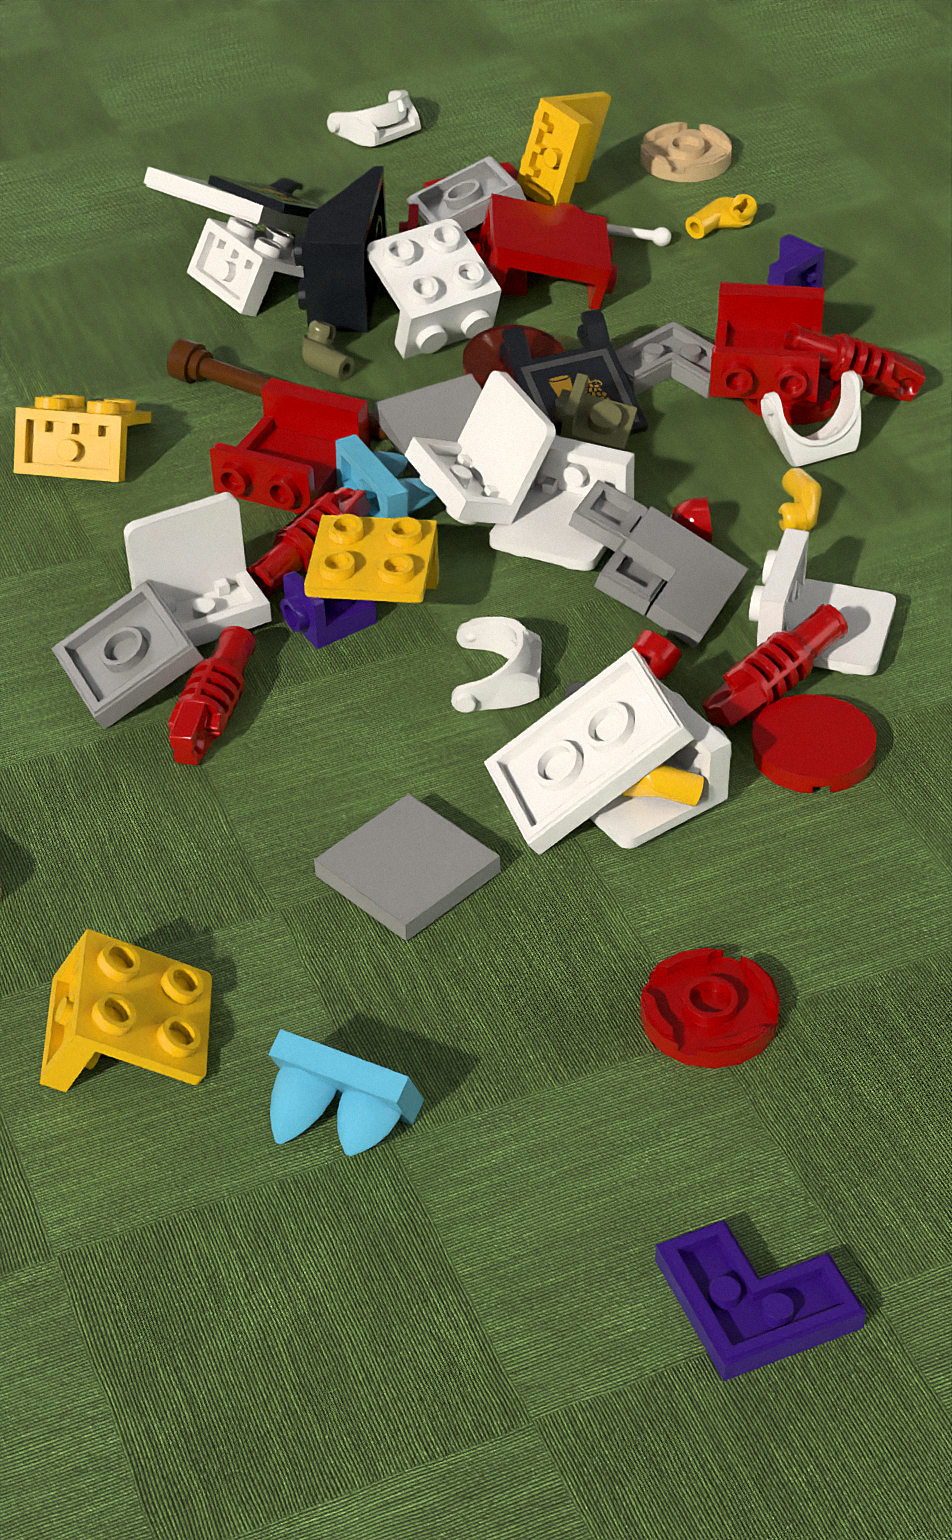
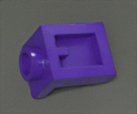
M791 234L780 239L779 260L769 265L768 285L822 288L825 250Z
M296 571L283 576L285 599L281 601V610L284 619L294 632L300 631L317 649L377 623L376 604L373 601L308 597L305 595V580Z

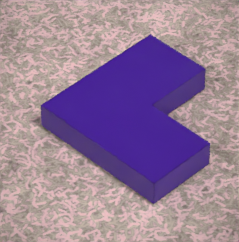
M725 1220L656 1244L655 1261L723 1381L864 1328L866 1311L829 1253L759 1278Z

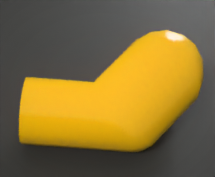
M743 193L735 198H717L687 218L685 222L686 230L692 238L700 239L714 229H741L753 221L754 215L757 212V203L752 196Z
M792 468L783 476L782 485L784 490L794 498V503L785 502L780 506L778 512L782 514L783 519L778 520L779 525L784 532L786 528L809 532L817 524L822 487L805 470Z
M660 764L621 795L626 797L663 798L695 807L702 793L704 777Z

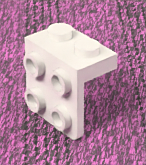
M444 219L369 243L366 257L400 310L394 345L403 359L421 353H433L445 345L466 338L475 339L484 335L487 331L493 330L502 289L458 222L453 219Z
M493 371L485 383L458 442L413 437L405 457L419 472L421 481L433 489L447 506V513L455 520L468 525H474L477 522L511 525L550 449L556 430L554 424L508 373Z
M555 435L550 449L511 525L495 524L490 531V546L515 556L529 557L561 565L568 569L581 571L594 569L608 547L568 524L574 511L597 480L634 500V453Z
M223 492L134 520L126 525L124 540L132 590L149 579L195 647L217 640L221 631L227 626L235 625L247 630L272 621L270 602L246 571L240 508L233 494Z
M786 528L778 551L769 549L767 552L762 575V584L765 586L756 585L751 598L749 620L758 622L757 646L766 642L768 637L775 632L792 631L813 614L821 604H830L845 618L848 625V633L813 660V665L846 674L866 676L874 674L878 669L895 612V596L887 592L806 579L809 532Z
M660 681L659 683L695 738L662 764L702 775L704 777L703 789L695 807L663 798L626 797L620 794L590 817L616 844L626 849L635 848L728 799L730 758L732 755L731 741L728 740L721 729L709 724L688 706L680 694L672 692Z

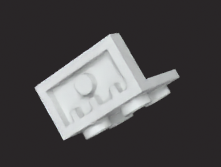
M230 217L228 223L210 218L207 219L187 270L189 275L240 314L254 317L258 313L274 271L304 278L303 266L295 265L294 245L292 244L294 237L281 229L268 226L265 232L259 231L251 223L236 217Z

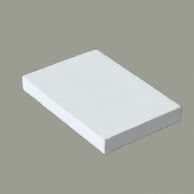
M152 167L147 168L144 183L149 188L259 225L304 234L308 221L306 217L277 212L208 185V182Z
M632 648L493 754L484 763L528 846L538 855H541L695 738L645 659L635 648Z

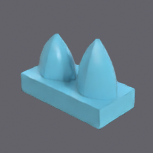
M356 434L336 440L338 488L348 487L353 490L360 489L366 492L371 510L365 517H408V515L424 508L437 497L433 489L426 486L420 478L396 479L409 461L404 455L386 451H371Z
M280 1029L268 1054L280 1069L272 1090L270 1105L271 1128L275 1143L279 1145L297 1137L308 1129L324 1113L334 1096L341 1098L337 1111L339 1140L345 1154L353 1156L379 1143L390 1133L398 1120L413 1126L424 1102V1098L408 1076Z

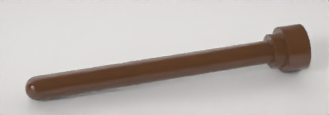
M180 338L174 343L167 359V372L174 379L189 384L209 379L261 398V388L270 379L215 360L203 344L186 338ZM368 412L369 435L382 440L389 439L374 417V414Z

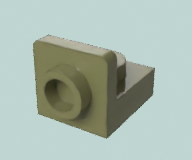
M578 373L572 391L562 389L557 402L554 421L562 423L560 437L625 451L638 408L587 394L589 376Z

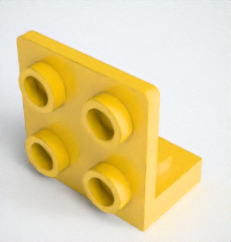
M600 91L540 98L516 180L524 194L537 203L558 207L559 202L569 203L574 184L584 182L587 179L610 105L611 96Z
M69 394L35 396V405L16 407L14 473L110 482L125 481L127 426L150 423L152 412L136 410V401L129 399L104 398V401L88 400L87 406H85V396Z
M353 514L322 515L304 582L305 595L308 597L406 603L422 602L425 589L436 590L439 579L437 521L417 520L411 517L377 518L358 517Z
M87 928L52 979L40 1084L67 1092L83 1068L91 1070L98 1062L101 1054L192 1085L200 1084L207 1073L212 989L211 974L205 970Z

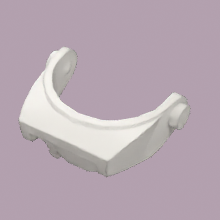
M403 89L390 91L388 95L389 102L386 104L352 112L335 111L329 115L327 120V126L332 133L356 144L369 147L383 144L421 129L418 113L410 100L408 92ZM399 122L398 124H396V125H394V126H392V127H390V128L380 129V130H378V129L376 128V127L388 126V125L395 124V123Z
M847 371L842 374L841 399L837 410L822 429L810 436L801 437L788 425L784 417L780 397L776 392H769L763 396L761 400L763 420L769 433L776 440L790 465L799 467L856 451L861 433L860 391L863 389V381L861 376L856 374L855 371Z
M479 617L459 626L456 638L462 647L493 651L504 656L508 661L495 673L482 680L457 686L451 695V703L456 710L467 713L488 709L510 708L539 698L542 642L539 635L527 630L519 621L507 617Z

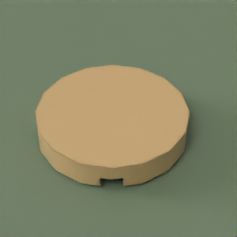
M668 123L650 130L643 137V144L640 147V164L648 173L664 180L674 182L709 180L724 173L731 165L732 144L729 137L723 131L711 125L700 124L699 130L688 129V123Z

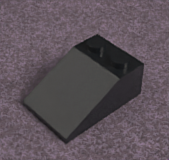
M373 166L311 213L308 217L304 234L296 235L294 244L295 265L303 266L304 279H300L298 286V306L300 310H307L308 328L312 321L320 320L332 324L336 331L368 333L381 279L366 257L367 247L369 243L387 237L384 166Z

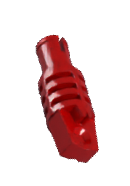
M792 323L788 327V331L793 333L794 336L785 333L781 342L780 349L819 352L821 372L829 380L839 381L841 384V376L844 372L855 371L862 378V391L865 390L872 395L911 402L926 379L923 367L891 349L880 348L877 344L867 343L865 340L853 338L845 333L830 337Z
M340 487L332 493L327 492L276 533L273 547L263 557L246 568L248 574L267 599L284 585V575L293 571L307 573L321 516L353 514L358 517H365L371 510L366 492L360 489L353 490L348 487Z
M821 604L813 614L792 631L775 632L768 637L766 642L758 645L753 652L747 654L741 662L736 663L723 675L726 682L701 704L710 722L714 725L733 726L745 716L748 720H753L758 717L765 707L774 703V701L780 700L787 691L797 686L799 681H803L809 676L814 666L813 660L838 639L847 635L848 625L843 615L832 605Z
M235 625L225 627L221 631L210 657L199 662L193 669L168 722L169 740L174 750L173 756L176 763L199 765L214 739L220 737L225 731L245 688L242 673L257 648V644H252L256 640L255 637L245 628Z

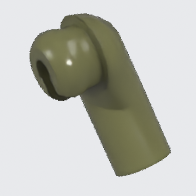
M320 320L312 321L309 324L308 335H304L302 339V358L310 368L342 382L347 381L354 371V359L335 350L332 340L336 335V329L332 324Z

